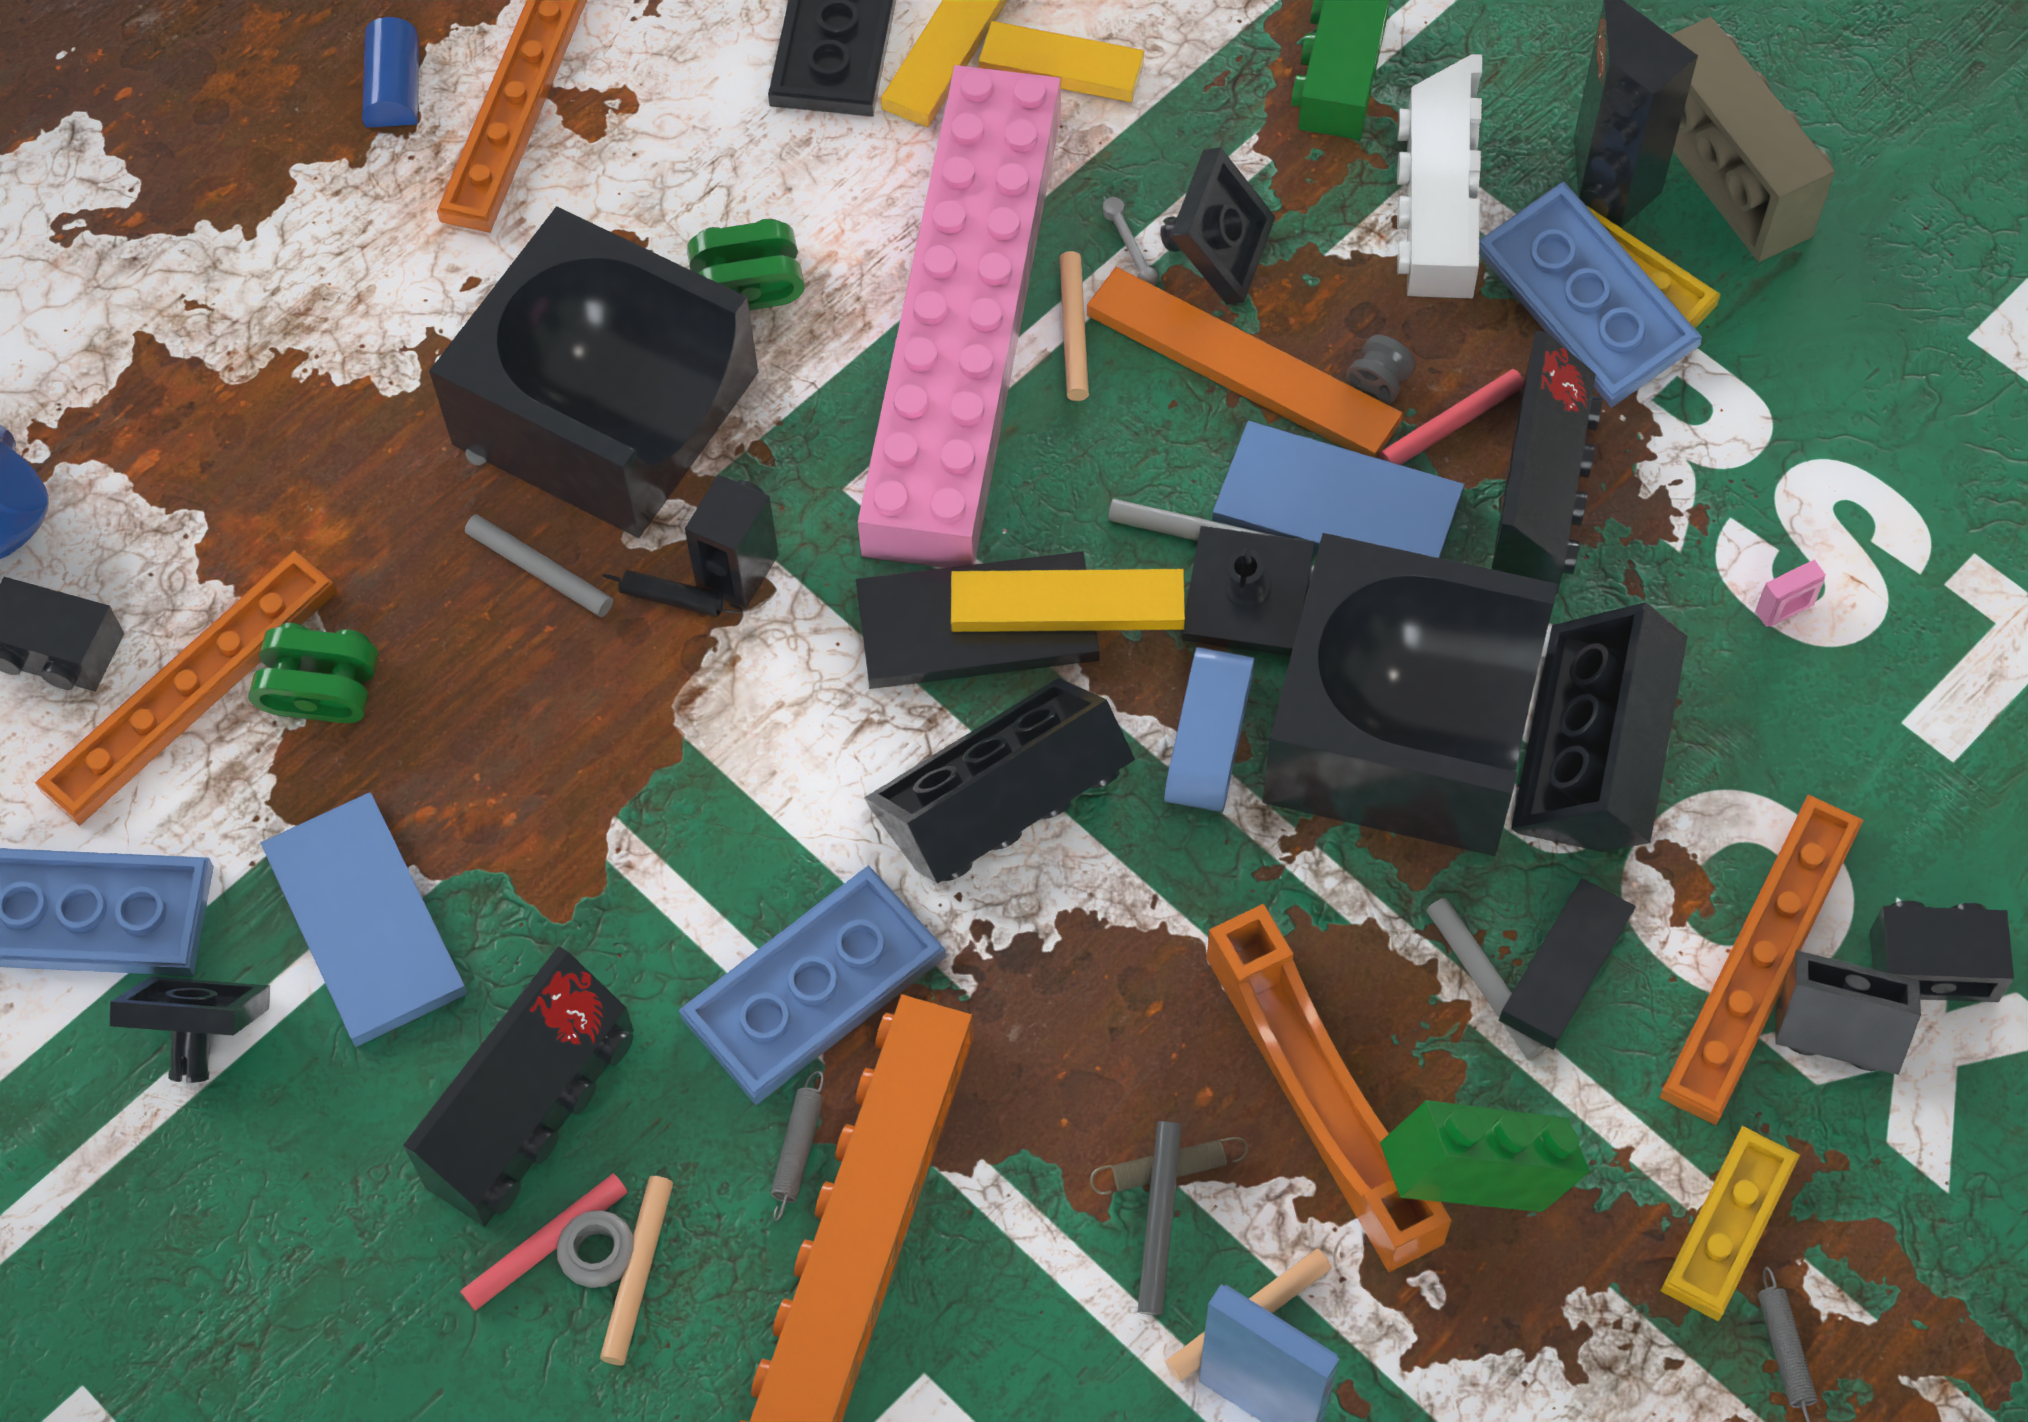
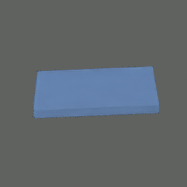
M1564 181L1479 240V255L1545 332L1596 374L1594 388L1611 408L1701 345L1702 336Z
M1248 421L1214 507L1212 521L1280 537L1315 541V553H1318L1322 533L1440 558L1463 494L1464 484Z
M371 792L260 842L355 1047L468 994Z
M0 848V967L194 976L214 866L209 857Z
M868 865L678 1011L682 1021L750 1100L757 1105L945 959L946 949Z
M1221 1284L1208 1303L1199 1382L1261 1422H1324L1340 1360L1338 1355L1228 1285L1223 1286Z

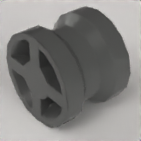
M1373 335L1362 347V359H1357L1350 365L1346 371L1345 378L1348 385L1390 405L1399 394V382L1406 381L1415 370L1416 362L1408 348L1399 341L1389 336Z

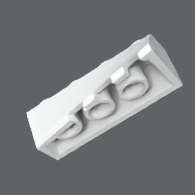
M1471 54L1412 86L1409 108L1399 109L1397 141H1407V152H1399L1397 185H1407V196H1399L1397 229H1407V241H1399L1397 274H1407V296L1473 298L1479 269L1480 199L1473 198L1478 196L1481 167V151H1477L1482 98H1477V92L1482 75V55Z

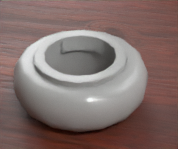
M602 1210L585 1212L573 1218L562 1230L557 1242V1261L563 1273L576 1284L589 1288L605 1287L621 1279L633 1251L634 1236L628 1224L616 1214ZM602 1234L609 1236L614 1241L612 1253L600 1263H586L578 1256L580 1245L586 1238L592 1235Z

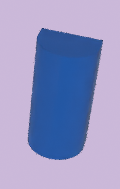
M395 17L379 18L370 22L365 29L362 120L365 128L418 124L420 40L416 28L403 19Z

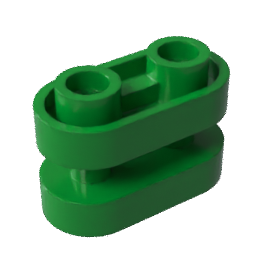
M762 219L755 223L724 228L710 227L700 231L687 244L690 270L746 296L749 311L789 304L798 299L804 292L805 285L801 265L795 260L798 254L793 228L787 223L775 219Z
M295 623L281 624L279 627L271 628L265 632L259 658L269 668L259 669L254 673L248 699L258 709L273 715L335 723L358 722L364 716L369 697L368 690L360 683L367 682L374 677L379 651L370 643V639L366 635L358 631L339 630L336 633L310 630L305 626Z

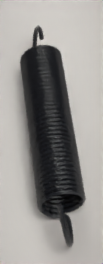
M629 569L625 571L622 582L619 577L602 574L604 578L619 582L618 590L621 594L688 609L713 617H718L722 611L727 613L743 612L740 606L729 603V606L740 610L723 609L725 594L718 591L694 587V585H686L681 582L678 583L677 581L637 571H629Z

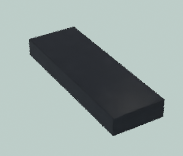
M1581 878L1502 1009L1498 1021L1554 1050L1632 918L1636 906Z

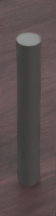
M1159 1121L1156 1126L1137 1313L1145 1315H1163L1182 1124L1175 1122Z

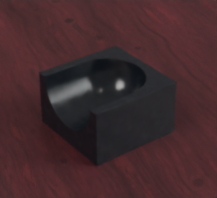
M558 206L550 213L429 370L452 445L464 451L470 450L476 455L485 458L486 462L637 538L642 536L759 373L746 296Z
M1322 533L1270 736L1262 803L1496 856L1514 790L1519 752L1558 584Z

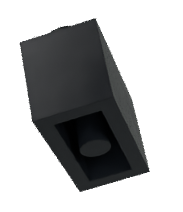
M718 474L685 527L695 583L697 587L724 593L726 600L747 608L779 555L770 496L766 495L761 488L749 481L739 480L735 482Z
M3 577L0 583V671L10 675H19L23 671L41 676L46 682L60 689L71 690L74 686L96 692L125 634L110 605Z
M1899 901L1889 906H1883L1870 929L1873 969L1919 980L1920 1000L1999 1002L2014 980L2007 910H1987L1984 905L1978 903H1963L1951 908L1925 907L1924 904L1917 901Z
M1796 950L1775 1009V1044L1788 1047L1802 1055H1820L1851 1063L1862 1070H1880L1899 1075L1921 1017L1919 980Z

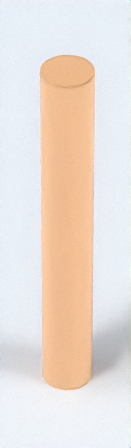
M1068 251L1059 257L1066 393L1068 399L1082 401L1089 396L1082 264L1079 253Z
M650 1176L648 1179L633 1234V1251L621 1278L600 1359L609 1364L625 1365L673 1187V1182L664 1177Z
M1316 1248L1249 1299L1267 1311L1274 1313L1329 1272L1332 1266L1323 1252ZM1205 1331L1165 1360L1169 1371L1179 1382L1201 1367Z

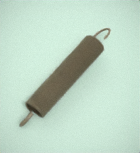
M1230 1137L1181 1148L1179 1150L1177 1178L1178 1176L1190 1175V1173L1196 1174L1199 1171H1208V1169L1226 1166L1227 1160L1222 1142L1230 1140H1240L1245 1146L1243 1156L1239 1159L1231 1160V1163L1243 1160L1248 1153L1247 1142L1240 1137ZM1150 1155L1147 1158H1138V1160L1126 1161L1125 1163L1114 1164L1113 1166L1099 1167L1091 1174L1090 1185L1100 1195L1112 1193L1111 1190L1101 1192L1093 1184L1094 1175L1098 1171L1107 1168L1112 1169L1115 1185L1119 1192L1120 1190L1126 1191L1129 1188L1132 1189L1151 1184L1153 1156Z

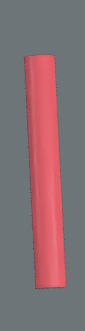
M1511 369L1380 451L1379 459L1398 465L1404 464L1523 389L1524 380L1517 370Z
M612 1173L460 1290V1293L474 1311L478 1310L557 1249V1242L562 1230L573 1218L589 1211H606L628 1194L627 1189L619 1178Z

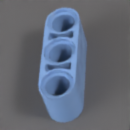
M1200 647L1196 648L1169 766L1164 802L1224 812L1252 681L1254 657Z

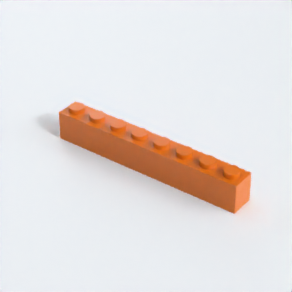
M901 994L895 1013L886 1012L884 1014L875 1047L881 1049L875 1070L865 1068L858 1085L855 1102L862 1105L855 1126L849 1124L844 1126L837 1144L835 1160L842 1163L834 1183L825 1181L817 1200L815 1218L821 1219L815 1239L814 1241L807 1239L803 1241L796 1259L794 1276L800 1278L793 1301L784 1298L776 1314L773 1326V1336L779 1338L771 1361L764 1358L761 1360L754 1376L751 1396L758 1399L750 1422H843L974 1039L972 1014Z

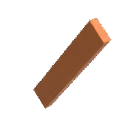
M526 0L438 206L437 214L440 222L491 233L587 0Z
M1116 266L1087 304L1088 317L1344 449L1378 458L1379 452L1385 448L1401 424L1403 412Z
M295 550L291 552L35 782L40 792L78 826L82 825L261 662L259 653L267 630L279 627L284 623L302 625L337 593L334 583Z
M1809 794L1807 795L1659 1096L1660 1099L1715 1126L1717 1125L1783 989L1795 951H1801L1864 821L1863 819Z

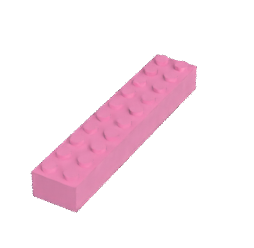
M954 65L858 518L861 557L941 568L974 565L976 562L1061 119V78Z

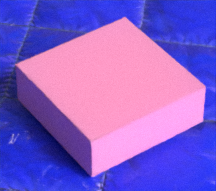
M1814 559L1765 583L1755 613L1766 627H1771L1814 606L1826 574Z

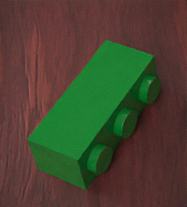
M1390 0L1313 1L1310 24L1318 25L1316 34L1306 33L1301 65L1308 66L1306 76L1296 75L1291 99V106L1300 108L1298 130L1361 140L1387 24Z
M1426 1100L1380 1142L1400 1198L1544 1212L1590 1173L1579 1146L1578 1136L1566 1117Z

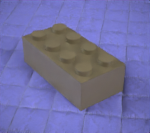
M1712 16L1671 34L1672 37L1698 55L1673 153L1758 263L1812 238L1835 174L1828 155L1822 149L1815 147L1801 129L1796 115L1784 108L1770 90L1764 75L1752 68L1740 53L1735 39L1730 34L1724 33Z

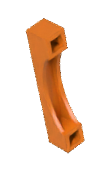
M1261 904L1209 929L1206 959L1388 1272H1391L1443 1246L1452 1220L1441 1202L1400 1198L1380 1144L1389 1133L1368 1104L1337 1052L1293 960L1294 954L1265 905Z

